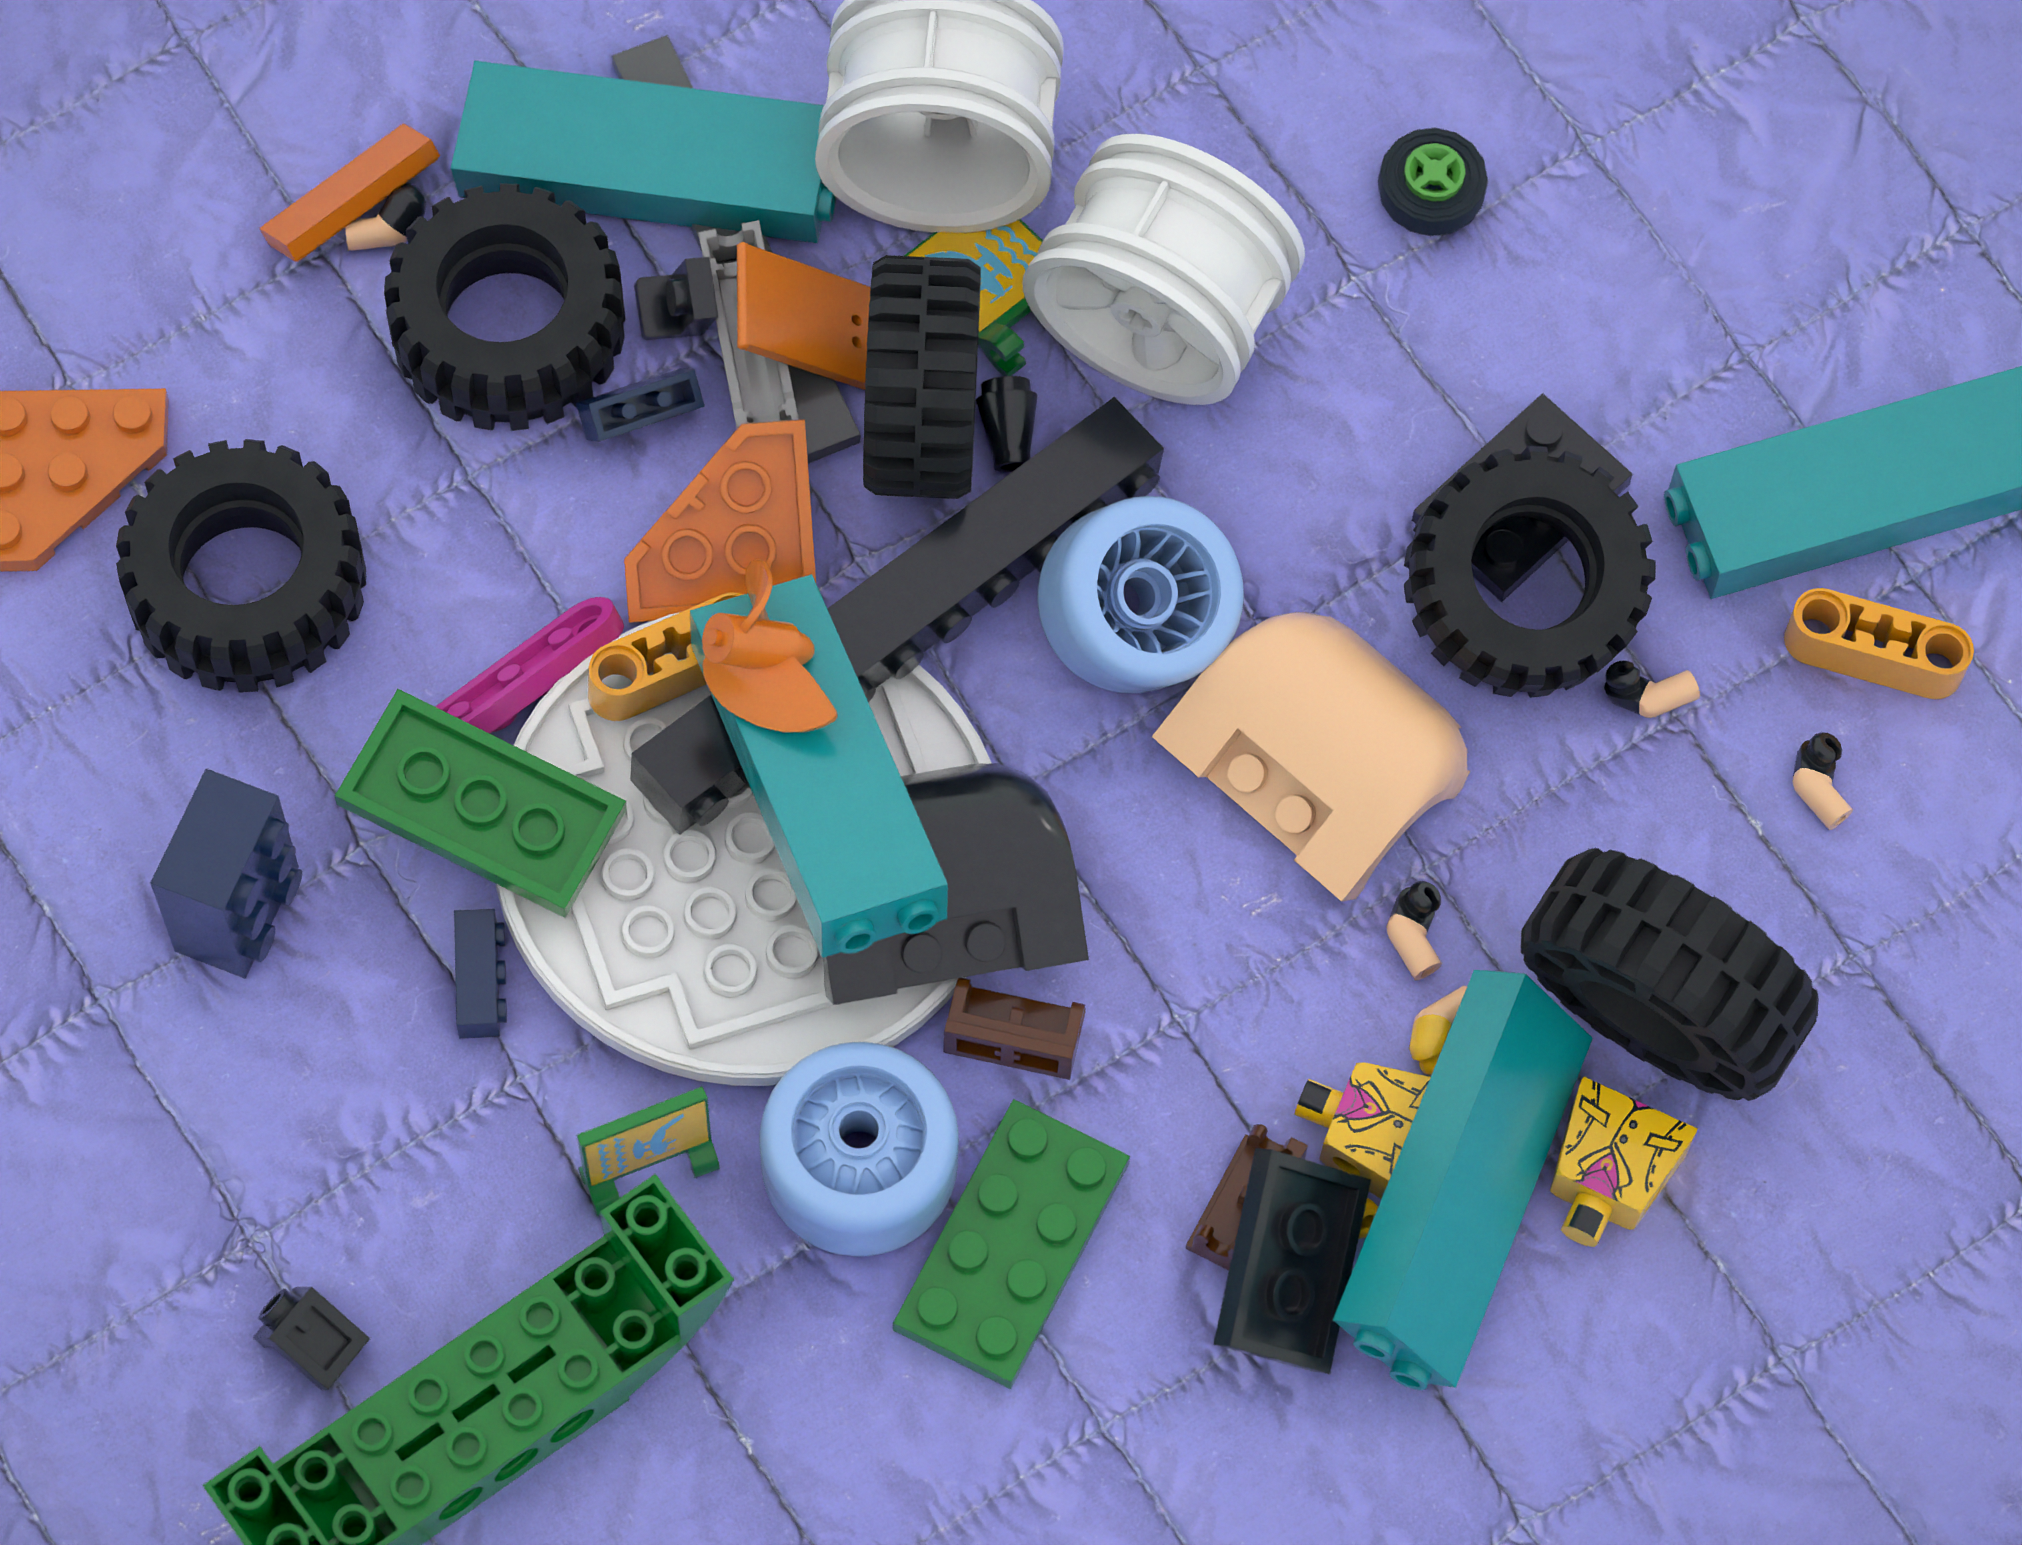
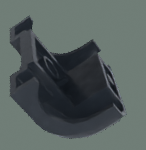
M1000 763L970 764L901 776L948 883L947 919L937 922L928 930L920 933L908 934L903 932L875 941L868 948L856 953L847 954L840 952L824 957V987L828 1000L833 1005L898 994L897 989L1019 967L1029 971L1089 960L1073 854L1063 820L1048 792L1024 772L1003 766Z

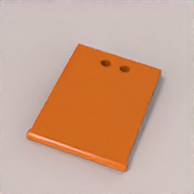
M746 242L738 243V349L746 350L865 390L870 287L757 248Z

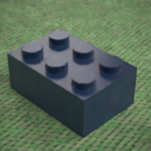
M207 768L205 769L150 882L175 952L245 979L254 960L262 962L266 958L276 931L275 926L271 924L280 905L288 906L291 904L302 879V870L298 869L299 866L295 855L296 848L292 845L288 831L289 823L285 820L278 795Z

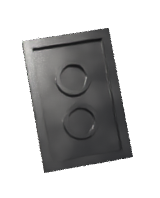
M1542 393L1414 509L1412 521L1417 524L1421 514L1434 497L1459 471L1474 461L1477 464L1485 461L1491 453L1508 448L1513 454H1521L1527 446L1547 447L1548 456L1559 458L1564 451L1582 456L1583 459L1580 467L1593 473L1600 466L1615 477L1608 486L1617 495L1630 485L1633 473ZM1527 517L1505 518L1489 527L1479 538L1471 559L1473 577L1499 601L1503 602L1569 540L1556 528L1540 520Z
M1255 1148L1213 1345L1312 1372L1330 1374L1340 1326L1333 1321V1318L1351 1276L1371 1179L1275 1150Z

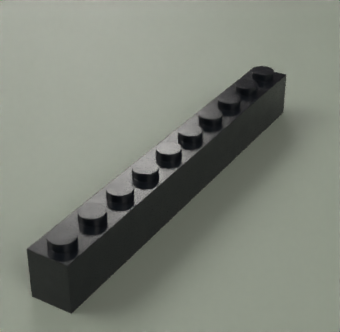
M1115 397L827 608L868 703L875 695V688L891 676H894L895 679H901L908 675L922 661L926 650L940 640L943 643H949L956 639L970 625L974 614L988 604L992 608L1003 604L1017 590L1021 579L1035 569L1041 572L1043 563L1053 544L1078 519L1115 502L1132 497L1147 496L1155 488L1160 480L1158 473L1164 448ZM712 695L708 696L632 752L630 781L679 835L696 822L700 826L710 823L726 808L729 802L728 798L746 785L751 789Z

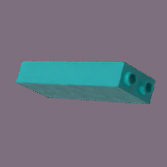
M474 60L451 164V172L458 197H465L464 190L483 186L484 193L500 191V183L519 184L520 193L532 194L534 188L539 187L554 192L557 205L562 206L565 200L572 201L588 214L688 227L696 224L734 231H741L743 223L759 220L761 233L765 237L818 243L822 221L832 222L836 205V197L822 182L815 161L820 116L824 105Z
M2022 366L1676 464L1669 488L1664 492V502L1671 523L1674 526H1682L1689 543L1686 545V559L1692 576L1696 581L1703 579L1710 599H1714L2022 510Z
M811 574L774 585L765 605L769 620L792 623L797 627L798 631L804 633L812 640L815 647L814 655L810 661L802 666L812 675L837 710L838 717L834 722L816 730L804 733H784L759 727L734 715L719 703L712 692L711 695L821 957L824 958L840 952L847 954L856 953L868 948L875 941L903 932L916 934L926 931L937 922L947 919L948 883L814 577ZM748 593L690 610L691 647L702 673V664L705 659L702 636L707 621L716 613L747 616L753 608Z
M1486 970L1473 971L1333 1318L1334 1322L1355 1338L1353 1346L1357 1350L1370 1357L1380 1359L1391 1369L1389 1376L1393 1380L1412 1389L1426 1390L1428 1384L1456 1388L1593 1039L1591 1035L1524 973Z

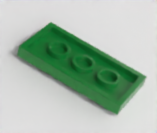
M397 689L335 794L336 805L566 918L627 810L626 800L400 689Z
M1013 1099L893 1322V1331L1011 1389L1129 1165L1130 1156Z

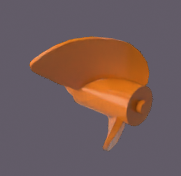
M755 559L749 563L745 574V585L753 606L749 614L741 616L716 613L710 617L705 625L702 636V647L705 654L702 664L704 678L710 691L723 707L734 715L759 727L784 733H804L822 728L834 722L838 714L818 683L802 666L812 659L815 652L814 644L807 635L798 631L794 624L769 620L765 605L771 594L773 577L767 562Z

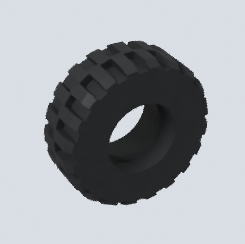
M1591 848L1567 859L1521 930L1520 950L1524 954L1523 961L1528 969L1536 974L1540 984L1547 991L1552 992L1562 1005L1574 1015L1581 1017L1602 1036L1611 1039L1626 1049L1628 1053L1643 1062L1646 1061L1661 1069L1663 1073L1679 1081L1683 1080L1690 1083L1697 1089L1710 1094L1717 1093L1727 1099L1740 1100L1744 1098L1750 1101L1771 1091L1781 1079L1817 1021L1818 992L1812 988L1811 978L1805 970L1798 967L1794 962V958L1782 946H1778L1767 936L1765 931L1752 921H1748L1736 913L1725 902L1695 887L1690 881L1676 874L1672 875L1658 868L1657 865L1641 858L1637 860L1628 857L1623 852L1615 850L1603 852L1599 848Z

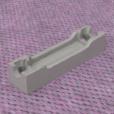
M759 220L743 223L742 230L732 236L718 235L716 229L698 232L703 257L710 258L718 310L716 325L736 428L741 423L799 419L788 364L738 349L737 261L725 263L724 267L723 264H717L718 261L737 258V244L740 242H746L749 245L765 250Z

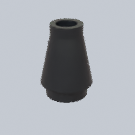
M1003 376L988 379L981 383V396L976 399L996 471L1013 472L1031 459L1030 451L1038 395L1031 391L1030 380L1025 377Z

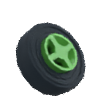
M1440 128L1414 130L1397 139L1384 155L1378 176L1381 203L1392 220L1410 232L1427 236L1451 234L1468 225L1482 208L1488 185L1484 159L1474 144L1456 132ZM1429 184L1439 185L1442 190L1426 189L1425 187Z

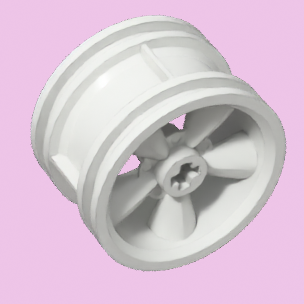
M844 0L832 19L827 57L829 84L827 100L820 116L819 138L815 156L816 168L824 185L844 204L867 217L896 227L922 232L969 233L984 231L1010 224L1031 213L1045 199L1050 188L1052 175L1054 107L1060 90L1064 53L1062 35L1054 20L1032 0Z
M1122 134L1111 137L1100 144L1092 156L1089 166L1078 180L1074 189L1075 209L1065 225L1056 227L1047 234L1039 247L1037 256L1034 257L1026 269L1022 281L1026 301L1038 321L1060 344L1080 360L1107 377L1141 393L1170 402L1189 405H1206L1219 402L1230 395L1240 377V373L1245 369L1252 357L1255 348L1254 333L1264 315L1277 309L1283 302L1291 283L1295 280L1304 264L1305 248L1301 235L1285 210L1265 190L1218 158L1187 144L1159 136Z

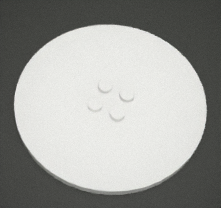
M670 614L665 617L639 625L621 634L619 638L615 640H618L638 630H641L645 627H648L652 624L669 618L675 614ZM593 654L554 684L540 700L521 728L514 746L626 800L627 810L566 918L496 884V889L504 919L518 951L533 976L553 1001L577 1024L606 1045L633 1060L666 1073L696 1081L724 1085L770 1086L776 1085L789 1069L806 1056L832 1045L848 1042H870L894 1047L921 1028L952 997L958 978L897 989L898 994L833 1005L825 994L823 958L752 790L747 785L728 798V805L717 818L704 826H700L696 822L679 835L630 781L632 752L710 696L711 692L708 685H704L629 719L611 721L596 714L588 701V672ZM920 665L905 677L895 679L894 676H891L875 688V695L870 700L869 705L900 776L970 764L991 763L979 735L963 710L944 687ZM610 675L602 680L606 686L612 689H623L632 684L630 679L622 675Z

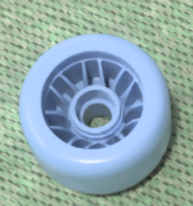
M1141 496L1124 499L1090 512L1070 525L1059 536L1048 552L1041 569L1037 603L1045 636L1055 654L1069 670L1084 681L1108 691L1145 693L1192 679L1202 673L1231 643L1239 626L1243 610L1244 586L1236 554L1226 536L1212 520L1194 507L1183 502L1165 497ZM1125 584L1133 587L1139 596V609L1136 614L1129 609L1125 602L1123 594Z
M848 1042L818 1050L800 1060L784 1074L770 1094L765 1106L759 1132L760 1160L764 1186L771 1204L783 1222L796 1235L817 1248L846 1256L879 1255L901 1248L917 1239L934 1224L947 1205L955 1185L958 1168L959 1131L957 1118L949 1096L940 1081L924 1064L909 1054L893 1047L870 1042ZM853 1132H866L877 1138L870 1146L861 1149L852 1148L842 1141L844 1136Z

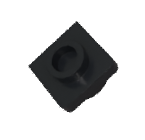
M709 257L685 259L672 275L641 277L634 283L641 336L645 340L700 336L718 318Z
M295 1287L291 1292L285 1288L280 1290L260 1312L258 1319L264 1324L253 1337L263 1347H273L321 1390H329L370 1340L363 1331L313 1287Z

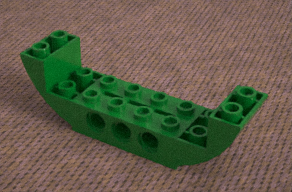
M654 1174L600 1211L604 1236L275 1463H272L261 1446H258L202 1486L243 1545H423L629 1401V1396L656 1374L706 1323L724 1299L734 1278L658 1176Z

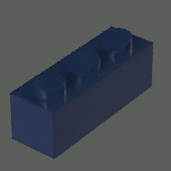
M679 368L576 403L586 440L598 442L705 407L695 370Z
M495 909L454 910L456 1026L459 1039L500 1037V1023H507L506 998L499 999V985L506 984L505 960H498V947L505 946L504 922H497Z

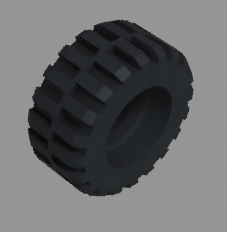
M500 183V191L484 193L483 186L464 190L465 199L453 203L450 197H446L432 206L433 217L427 221L422 216L417 217L407 228L408 244L401 242L395 246L389 260L391 273L385 277L384 297L387 307L386 315L392 346L395 349L397 363L404 377L412 379L414 391L426 403L433 404L438 399L441 414L457 422L461 421L464 415L473 417L475 428L494 430L495 422H510L511 431L529 429L528 420L543 417L545 423L549 424L564 418V406L572 403L577 408V402L593 397V381L599 385L606 383L614 370L613 357L620 354L625 338L623 322L626 319L621 273L616 253L609 249L607 235L598 223L590 221L586 224L585 210L572 201L566 200L562 206L556 204L554 192L535 187L532 194L520 193L519 184ZM518 273L533 276L552 286L564 299L560 311L547 326L529 337L515 341L493 342L478 339L460 330L447 316L452 304L465 289L483 278L497 274Z
M886 255L873 262L865 378L863 485L875 495L959 499L971 492L981 267L969 259Z
M251 439L243 441V448L229 449L227 440L208 443L210 450L208 453L194 457L192 451L188 450L173 458L176 468L168 474L162 469H157L144 482L148 493L146 498L140 495L133 496L125 511L128 525H124L119 529L116 543L120 560L116 563L119 582L135 629L141 632L144 645L156 659L166 658L170 671L183 679H189L194 672H197L202 687L218 691L224 688L225 682H236L239 693L258 692V682L274 679L276 688L294 682L293 671L304 666L308 672L312 673L326 662L324 649L328 645L333 649H340L350 635L347 620L354 621L359 618L364 603L361 588L366 585V565L356 518L352 516L349 500L342 488L337 485H331L329 473L315 461H309L303 467L298 451L281 445L278 446L275 453L268 452L264 441ZM250 527L268 529L284 535L294 542L301 551V559L290 579L273 594L252 603L225 605L211 602L199 597L184 584L183 577L186 568L195 553L212 538L230 530Z
M1527 446L1521 454H1513L1509 448L1491 453L1485 461L1479 464L1475 461L1459 471L1447 485L1445 484L1421 514L1413 529L1415 535L1413 541L1407 547L1404 566L1409 568V579L1403 584L1406 603H1414L1417 612L1412 623L1419 637L1428 634L1435 644L1436 648L1431 654L1444 667L1449 661L1462 670L1459 679L1474 687L1480 682H1484L1493 686V694L1512 697L1516 692H1527L1530 698L1548 696L1554 690L1560 688L1568 690L1583 683L1594 673L1599 672L1618 653L1627 647L1638 632L1636 627L1639 621L1647 615L1652 597L1647 594L1648 585L1656 577V560L1647 559L1646 548L1653 542L1648 525L1642 524L1637 526L1632 513L1639 506L1629 492L1619 497L1608 486L1615 477L1600 466L1593 473L1580 467L1583 459L1582 456L1564 451L1559 458L1548 456L1547 447ZM1509 517L1533 518L1553 526L1571 542L1583 566L1585 590L1580 604L1569 618L1551 628L1535 630L1514 625L1502 619L1489 608L1475 585L1471 559L1479 538L1493 524Z

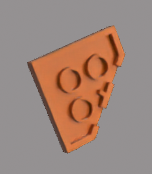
M166 388L0 391V572L39 570L55 555L54 549L79 526L85 529L121 497L119 491L144 468L149 472L167 456L169 398Z
M805 419L741 423L626 555L624 565L629 622L653 621L670 614L685 611L725 593L747 594L745 585L746 569L749 563L755 559L767 562L773 577L772 586L811 574L816 582Z

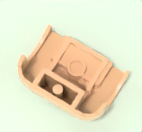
M1293 612L1272 616L1235 638L1217 659L1200 674L1152 735V738L1197 777H1207L1297 856L1294 861L1341 902L1356 899L1363 891L1377 865L1402 834L1432 806L1447 799H1454L1462 790L1470 773L1467 770V748L1459 731L1461 726L1443 706L1351 628L1333 617L1308 612Z

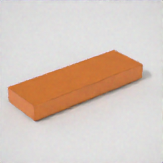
M402 123L259 229L268 245L293 261L299 262L389 196L393 191L437 161L440 154L432 139Z

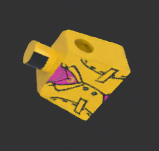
M1359 1062L1356 1063L1344 1092L1308 1078L1294 1115L1328 1128L1319 1159L1325 1166L1371 1179L1369 1192L1382 1199L1431 1077Z
M1583 1076L1571 1107L1550 1187V1192L1554 1196L1572 1204L1561 1227L1562 1233L1579 1244L1595 1247L1608 1221L1625 1229L1634 1230L1686 1157L1698 1128Z

